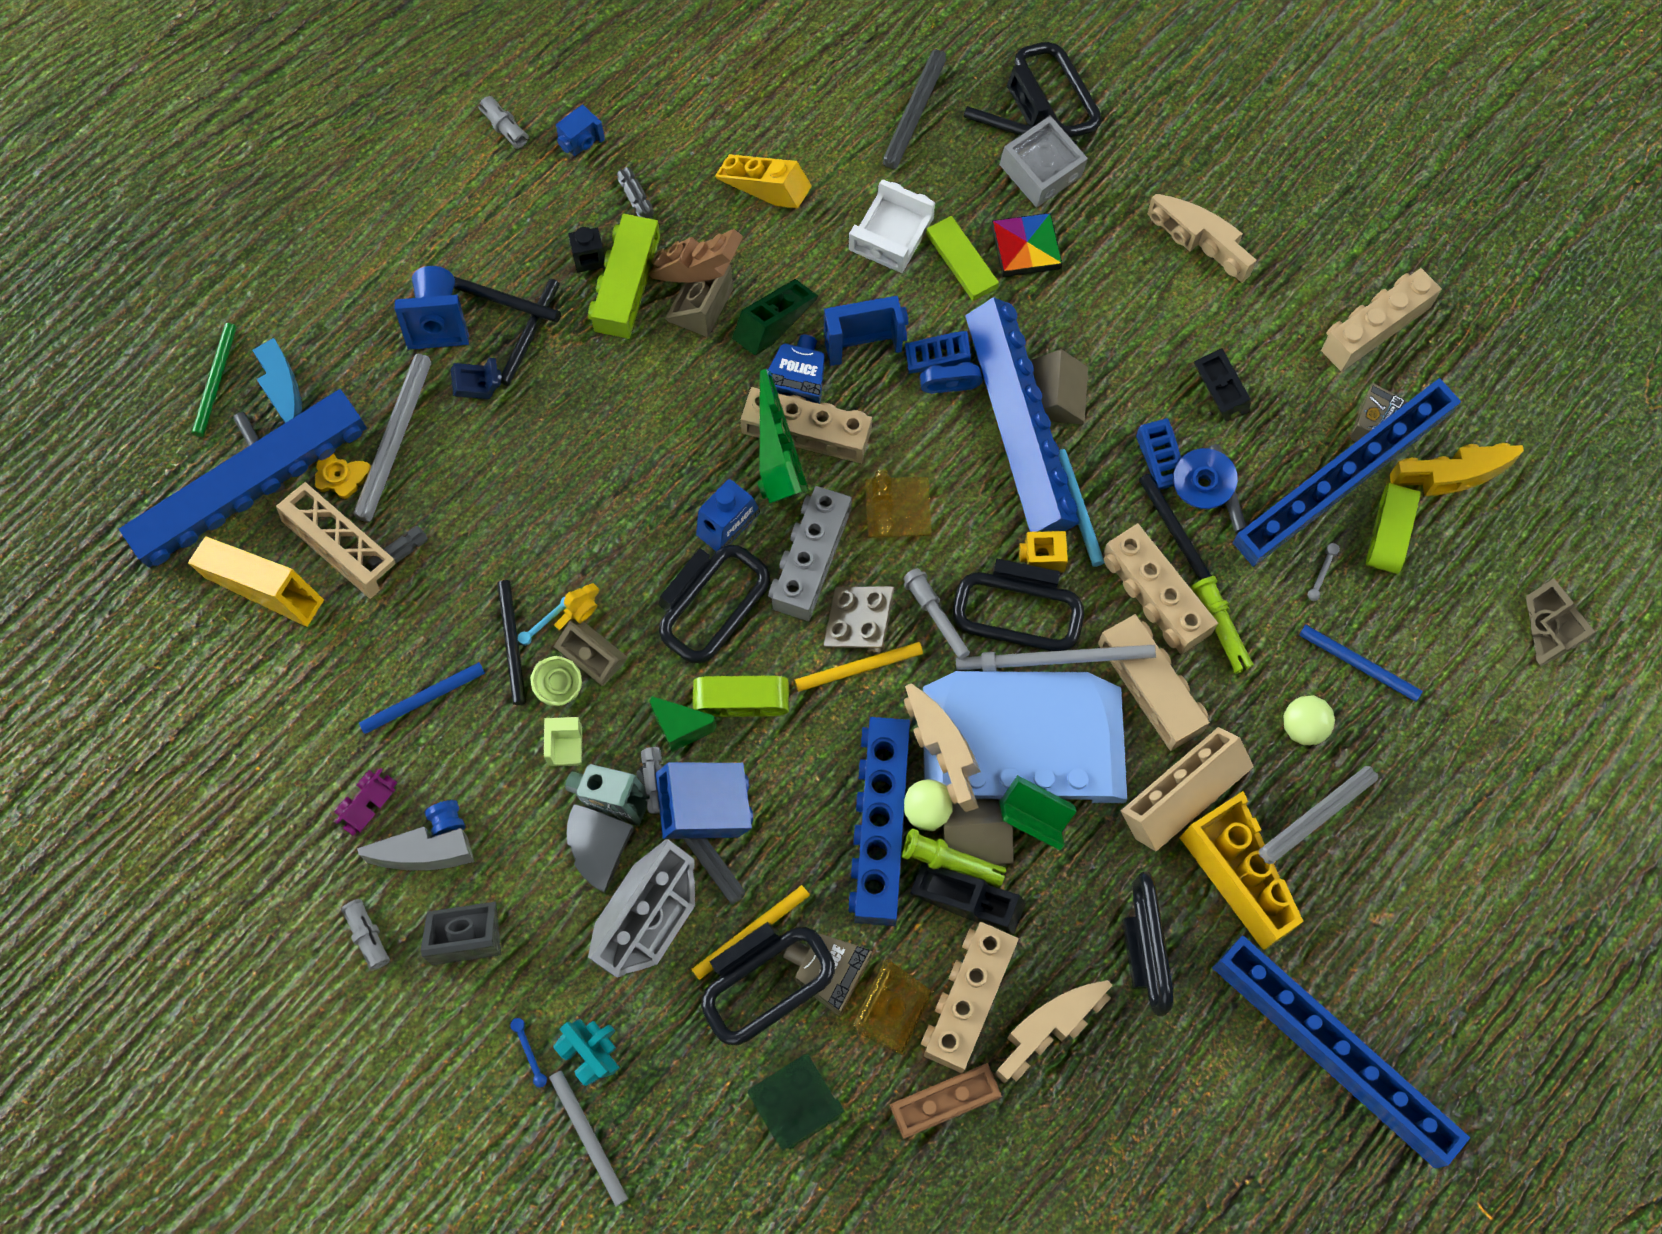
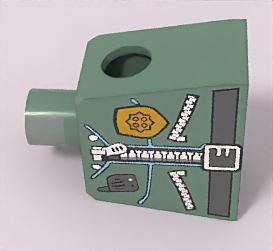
M589 764L586 767L584 775L572 771L568 775L565 785L566 791L575 793L587 808L636 826H640L647 808L646 799H650L646 795L644 785L636 775Z

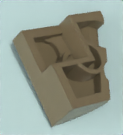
M1555 578L1526 596L1536 661L1540 667L1566 654L1596 635V632L1577 610L1574 602Z

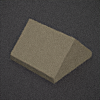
M729 264L722 277L703 282H684L665 319L672 324L708 337L733 290L731 265Z
M1062 349L1030 360L1034 367L1033 375L1036 384L1042 392V404L1050 421L1084 425L1088 367Z
M976 799L979 808L965 812L959 803L953 804V812L947 823L940 827L941 837L948 844V847L995 865L1013 864V826L1003 821L999 802L1001 799Z

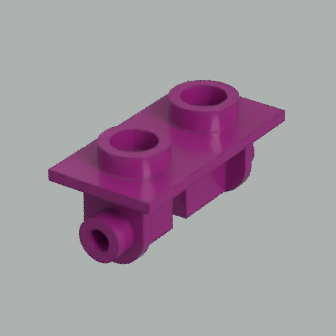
M378 768L374 773L368 770L356 784L360 790L351 800L346 796L334 810L338 817L333 822L339 824L341 820L345 821L346 824L343 829L352 836L357 831L361 833L375 815L373 811L366 807L368 802H372L380 809L392 793L396 791L394 787L397 782L389 775H386L384 779L379 777V774L383 771L381 768Z

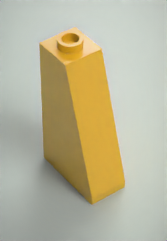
M205 536L188 562L205 579L308 627L324 601L293 569Z

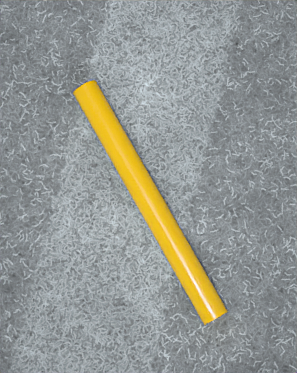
M916 642L794 679L798 692L922 655L923 650L920 642Z
M802 885L693 967L691 970L697 979L701 980L714 970L710 963L712 959L766 922L773 925L808 898L810 895Z

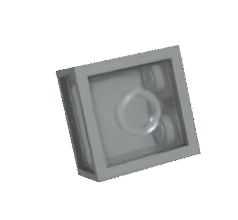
M1049 116L1004 146L999 165L1037 208L1082 177L1088 158L1057 122Z

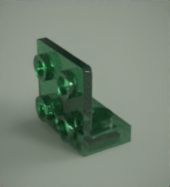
M808 1054L802 1055L748 1090L750 1099L783 1155L845 1116L844 1108L838 1098H834Z

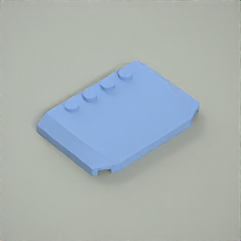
M955 671L923 687V692L932 698L950 717L975 756L981 772L968 778L976 799H1001L1018 775L1062 799L1092 800V803H1126L1127 784L1121 687L1089 672ZM924 746V780L932 779L946 786L952 784L948 772H942L937 756H932Z

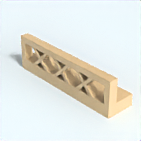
M304 482L276 505L281 521L369 599L380 591L377 580L396 564L395 559L311 486ZM305 495H308L314 501L313 510H299L294 504ZM318 517H333L336 520V529H321L318 527ZM355 536L358 539V549L342 548L340 546V537ZM363 556H378L383 562L370 572L363 566Z

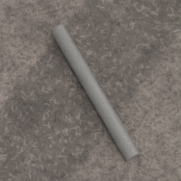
M558 1071L554 1073L549 1079L614 1205L617 1207L626 1202L628 1197L563 1072Z

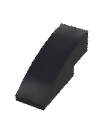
M922 862L910 892L911 895L976 923L981 921L1011 935L1015 934L1026 904L1019 894L989 886L985 880L942 867L931 869L928 867V863Z

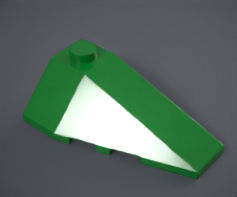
M763 369L760 370L759 473L762 480L758 481V487L763 499L768 498L769 503H776L809 492V488L771 371Z

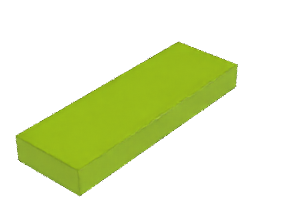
M952 216L926 228L927 237L972 301L998 289V280Z

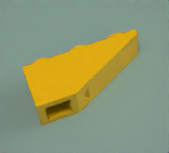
M729 154L715 175L717 180L772 205L799 208L812 187L799 163L792 160Z

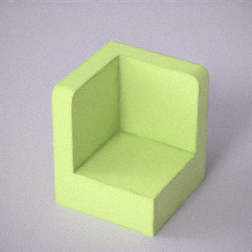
M578 717L545 718L544 758L548 766H578L582 764V725Z

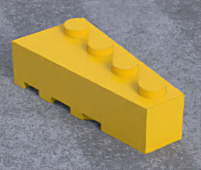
M1244 791L1191 824L1181 835L1180 839L1264 951L1288 935L1304 921L1285 880L1280 878L1274 863H1265L1264 859L1259 855V849L1265 845L1259 833L1261 828L1256 817L1252 818L1246 805L1248 800Z

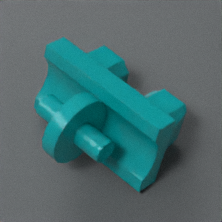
M578 1019L573 1023L566 1022L559 1029L563 1034L553 1048L564 1060L571 1059L577 1052L581 1055L585 1062L575 1070V1075L584 1086L593 1084L600 1078L613 1075L620 1068L609 1055L616 1049L609 1039L615 1032L612 1025L609 1024L601 1029L595 1021L590 1022L586 1026L581 1019Z

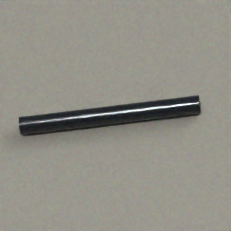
M969 106L966 107L964 112V118L1020 136L1032 128L1031 126ZM1043 130L1034 135L1033 137H1031L1030 139L1034 140L1040 135H1042Z
M454 276V289L555 323L559 322L561 318V312Z
M549 279L537 304L549 307L560 283L555 279ZM534 315L530 316L501 373V384L510 386L543 318Z
M1145 474L1140 477V484L1198 579L1202 580L1212 576L1151 475Z
M501 580L497 585L513 705H523L526 703L511 584L509 580Z

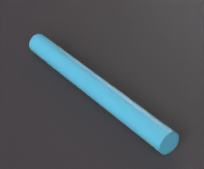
M1060 449V462L1068 476L1067 484L1071 497L1077 505L1078 526L1092 566L1097 567L1104 564L1103 556L1065 449Z

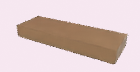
M988 1063L896 1101L889 1106L904 1140L1000 1099L1002 1095Z

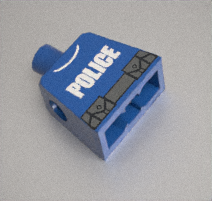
M800 335L797 346L786 343L782 344L768 370L771 371L778 394L786 396L798 395L807 401L820 404L824 376V353L815 350L817 340L813 336Z
M728 479L700 507L696 536L715 551L730 545L760 514L754 498L734 481Z

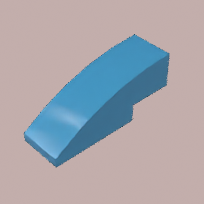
M272 338L252 351L266 372L257 381L286 423L302 413V401L292 368L275 338Z

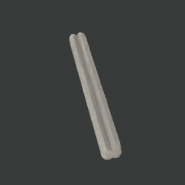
M1371 766L1362 768L1259 849L1260 857L1264 859L1265 863L1273 864L1378 780V774L1373 771Z

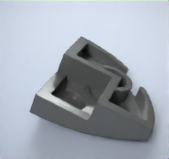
M574 804L567 824L568 847H571L575 859L574 865L589 884L605 893L620 864L619 858L634 828L632 825L611 816Z

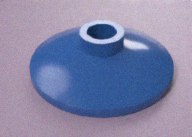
M1209 448L1196 449L1185 454L1177 463L1173 474L1174 487L1179 497L1190 506L1199 509H1213L1225 504L1233 496L1238 482L1237 471L1233 462L1225 454ZM1200 479H1207L1210 485L1203 487L1198 481Z

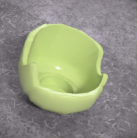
M552 656L539 661L535 665L530 677L532 691L541 702L550 706H562L573 701L578 696L582 687L581 672L572 660L561 656Z
M1314 695L1301 696L1292 701L1286 708L1283 716L1285 731L1293 741L1301 745L1310 746L1322 743L1331 735L1335 725L1333 709L1325 700Z
M932 779L918 781L908 789L905 795L904 814L909 822L920 830L935 831L947 823L953 812V802L948 793L947 786L939 781Z

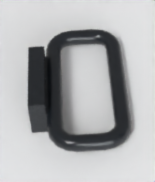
M1041 42L1021 48L1015 55V66H1013L1007 88L1028 125L1034 127L1051 116L1070 138L1089 134L1097 130L1102 118L1100 110L1065 50L1052 42ZM1041 54L1054 56L1086 109L1090 120L1073 126L1062 124L1027 65L1026 59Z
M739 545L721 547L711 558L708 553L699 548L660 596L658 605L667 611L659 624V634L663 643L690 663L700 664L709 661L717 654L766 592L770 585V573L767 566L759 558ZM727 558H737L757 574V582L706 647L700 651H695L673 635L672 626Z
M996 558L993 574L974 572L966 575L960 581L953 604V619L962 631L971 635L1047 651H1064L1071 649L1078 642L1083 625L1084 606L1081 599L1075 593L1057 588L1060 571ZM975 585H984L1065 602L1071 608L1067 635L1062 639H1052L972 622L965 615L970 589Z
M1141 872L1133 883V902L1136 917L1123 918V930L1133 989L1147 988L1153 1013L1163 1017L1173 1007L1172 980L1155 881L1149 872Z
M766 922L710 961L715 972L720 977L705 989L701 1008L711 1029L721 1042L728 1045L743 1044L824 990L831 983L835 974V962L832 954L822 938L813 929L795 927L781 935L775 926ZM795 942H807L821 964L819 975L740 1030H729L716 1009V998Z

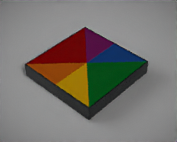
M1051 213L992 220L991 228L1002 277L1062 269L1063 263Z

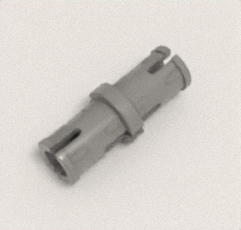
M492 96L482 99L481 105L478 108L491 121L494 130L502 133L514 148L523 147L527 143L526 139L529 136L518 126L514 116L509 111H505Z
M356 899L345 904L341 912L344 914L353 933L351 939L355 945H359L369 970L374 971L388 964L390 958L378 936L380 930L377 925L372 924L363 901Z

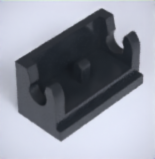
M1223 348L1194 361L1196 369L1225 421H1230L1231 415L1237 411L1242 416L1250 413L1251 399Z

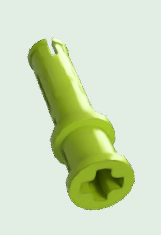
M1210 576L1196 582L1190 588L1218 622L1215 632L1228 656L1234 673L1239 674L1243 672L1239 659H1241L1246 670L1252 668L1254 663L1251 661L1227 612L1230 609V604L1227 600H1223L1216 586L1218 582L1216 576Z
M912 828L903 843L901 857L908 860L912 857L928 863V867L931 869L943 867L985 880L987 884L999 888L1004 881L1005 875H1001V873H1006L1005 867L948 847V844L943 839L939 838L935 841L919 835V831Z

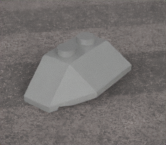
M665 839L636 862L595 922L588 958L617 978L627 973L657 965L695 907L694 858L670 840Z

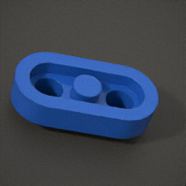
M962 362L957 366L947 367L933 365L927 367L920 374L921 390L930 394L970 390L980 386L983 382L981 368L971 362Z

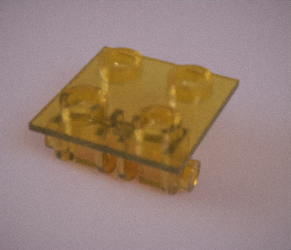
M878 470L873 478L865 479L868 538L932 536L928 477L891 478L886 470Z

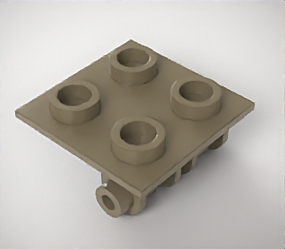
M835 587L823 646L868 648L867 652L869 654H880L881 650L885 649V635L889 628L887 625L890 622L891 605L894 602V587Z

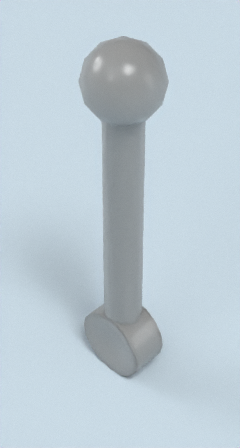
M1330 543L1326 547L1325 552L1327 556L1313 589H1310L1307 594L1311 601H1316L1320 598L1319 590L1333 557L1337 556L1340 551L1339 546L1335 543Z

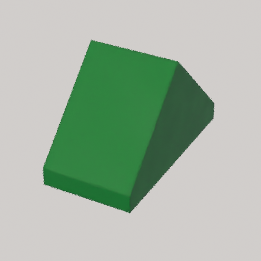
M651 696L650 706L653 715L672 752L715 732V716Z

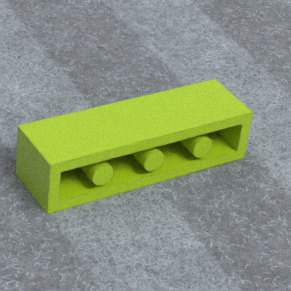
M623 213L620 224L614 226L612 234L614 244L612 250L608 249L606 252L604 276L600 275L598 277L596 285L598 295L596 301H591L588 310V318L592 320L594 332L630 339L649 277L648 274L652 267L651 261L660 240L658 220Z

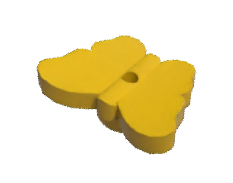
M333 453L324 460L318 459L315 487L320 492H326L331 489L340 498L348 499L353 493L358 491V486L364 484L371 465L364 461L347 463L344 459H337Z
M594 583L585 585L582 589L578 588L575 591L568 592L564 598L565 614L554 626L561 630L571 620L575 619L578 623H582L588 619L598 606L594 600L600 589Z

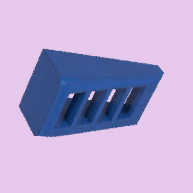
M967 331L905 343L908 373L924 372L927 367L933 365L942 367L957 366L962 362H970L971 360ZM954 348H959L960 353L954 354ZM941 349L947 350V356L942 357ZM929 350H934L935 359H929ZM918 351L922 352L923 361L917 362L916 352Z
M1165 418L1141 425L1137 431L1136 438L1155 484L1159 490L1174 486L1173 474L1161 475L1163 471L1175 469L1181 459L1169 419ZM1165 445V449L1154 452L1153 448ZM1170 457L1171 461H1167L1158 464L1157 460H1161Z

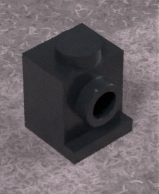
M580 227L576 232L568 233L577 273L605 268V257L598 227L592 229ZM596 252L598 254V257L580 260V255Z

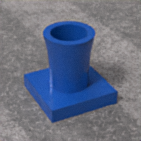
M425 266L416 270L412 275L415 298L395 299V312L407 349L469 345V333L458 295H452L455 286L453 274L447 269L438 266Z

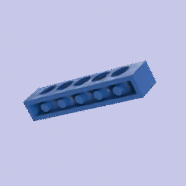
M870 717L869 728L862 727L861 747L867 748V760L860 759L858 779L865 780L864 792H857L856 812H862L863 814L862 825H855L853 845L860 846L859 858H852L851 879H858L857 892H850L848 909L849 913H855L854 923L896 926L910 720ZM886 749L892 753L893 757L887 761H882L875 756V753L878 750ZM883 781L891 789L886 793H877L872 786L876 782ZM875 814H883L887 817L888 823L878 827L871 823L870 818ZM872 847H881L886 852V856L881 860H874L868 856L867 852ZM870 880H878L883 884L884 889L878 894H871L865 889V884Z

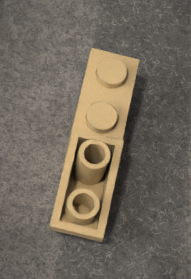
M1155 194L1152 197L1147 214L1157 226L1165 229L1177 244L1183 245L1189 251H1192L1199 245L1207 256L1213 257L1224 267L1230 276L1236 277L1241 283L1250 277L1257 260L1239 245L1243 233L1216 214L1188 201Z
M913 684L906 685L908 697L904 699V703L911 718L915 716L918 727L914 729L917 742L921 748L925 746L932 756H937L943 773L948 772L952 784L947 785V789L953 804L959 803L965 812L979 808L968 777L981 771L967 741L950 717L932 698Z
M1108 980L1087 984L1072 989L1039 1007L1008 1036L1007 1039L1017 1048L994 1075L1004 1084L1011 1077L1017 1082L1029 1069L1030 1065L1026 1060L1031 1054L1036 1051L1041 1055L1054 1041L1049 1035L1051 1032L1061 1042L1068 1035L1075 1039L1088 1024L1083 1019L1088 1012L1093 1009L1098 1013L1111 999L1106 992L1112 987V984Z

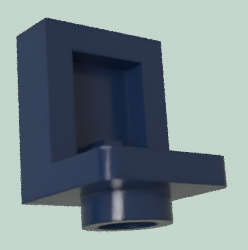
M488 358L484 366L454 363L451 367L453 396L490 399L496 388H499L501 385L502 376L501 371L497 369L496 358Z

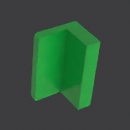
M1017 775L999 801L1003 821L1061 850L1065 845L1062 832L1077 812L1075 805Z

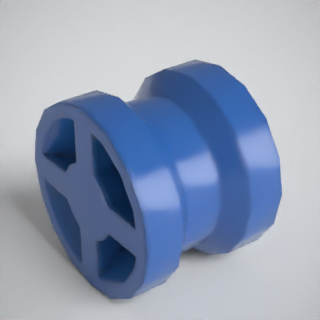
M456 800L439 802L425 810L426 819L433 826L431 829L432 837L460 828L462 830L465 829L464 820L458 816L460 808Z

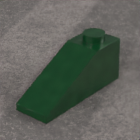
M798 280L790 281L741 311L732 339L756 356L772 346L817 300L818 295Z

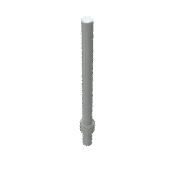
M1155 645L1004 655H996V652H984L981 656L966 657L962 660L956 658L957 671L976 669L997 671V668L1156 658Z

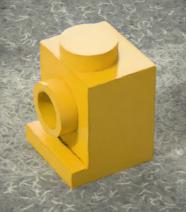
M1066 531L1027 532L1025 543L1019 544L1020 563L1064 573L1068 562ZM1042 552L1046 556H1036V554Z

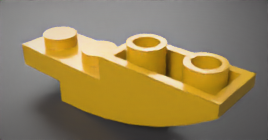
M1499 443L1494 446L1479 447L1477 444H1468L1460 447L1452 459L1446 456L1437 457L1432 460H1418V458L1413 457L1405 458L1398 461L1390 473V481L1400 486L1423 485L1424 496L1444 495L1463 491L1483 484L1511 467L1523 453V445L1510 446L1509 443Z

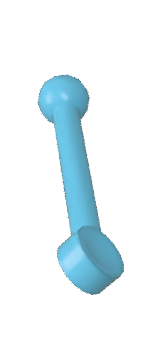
M565 597L561 599L560 604L533 628L528 632L524 631L518 635V641L521 645H529L534 634L562 610L566 609L564 605Z

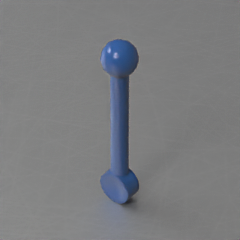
M515 1018L510 1026L513 1032L518 1034L534 1074L533 1083L536 1087H544L547 1083V1077L540 1072L524 1032L525 1022L521 1018Z

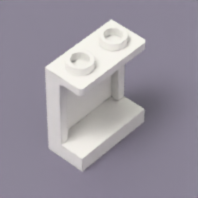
M882 179L878 186V194L859 226L854 224L849 233V250L903 273L925 235L926 228L930 226L934 219L935 202L923 194H916L904 189L897 183H890Z

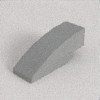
M421 827L357 848L358 854L367 863L400 870H436L475 862L468 837L462 828L432 837L425 827Z

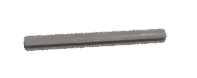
M416 354L410 365L354 510V515L361 521L369 522L373 518L431 366L430 358L426 355Z

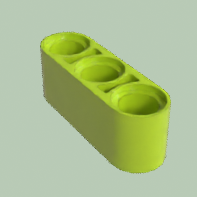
M1387 483L1380 500L1366 557L1367 566L1397 575L1400 573L1407 555L1420 500V491Z
M782 676L698 677L693 680V709L715 717H769L786 715L789 712V680Z

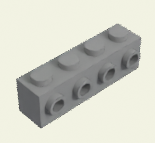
M815 486L812 496L806 495L801 509V513L804 514L801 524L795 523L790 541H793L790 552L784 551L779 568L783 571L779 580H773L768 597L772 598L773 610L808 622L810 621L851 513L852 497L819 486Z

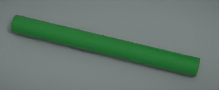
M224 324L191 433L194 436L204 437L237 329L234 324Z

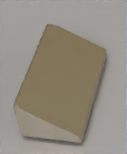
M576 620L569 621L553 646L601 686H604L628 658L585 622L578 623Z

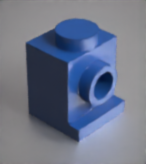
M583 104L556 124L559 146L564 152H570L574 156L590 148L594 141L598 140L602 143L605 140L602 122Z

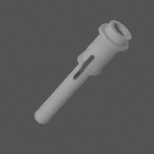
M918 568L909 571L903 578L905 589L912 592L923 611L929 612L958 659L966 658L970 651L938 604L940 598L926 580V572H921Z

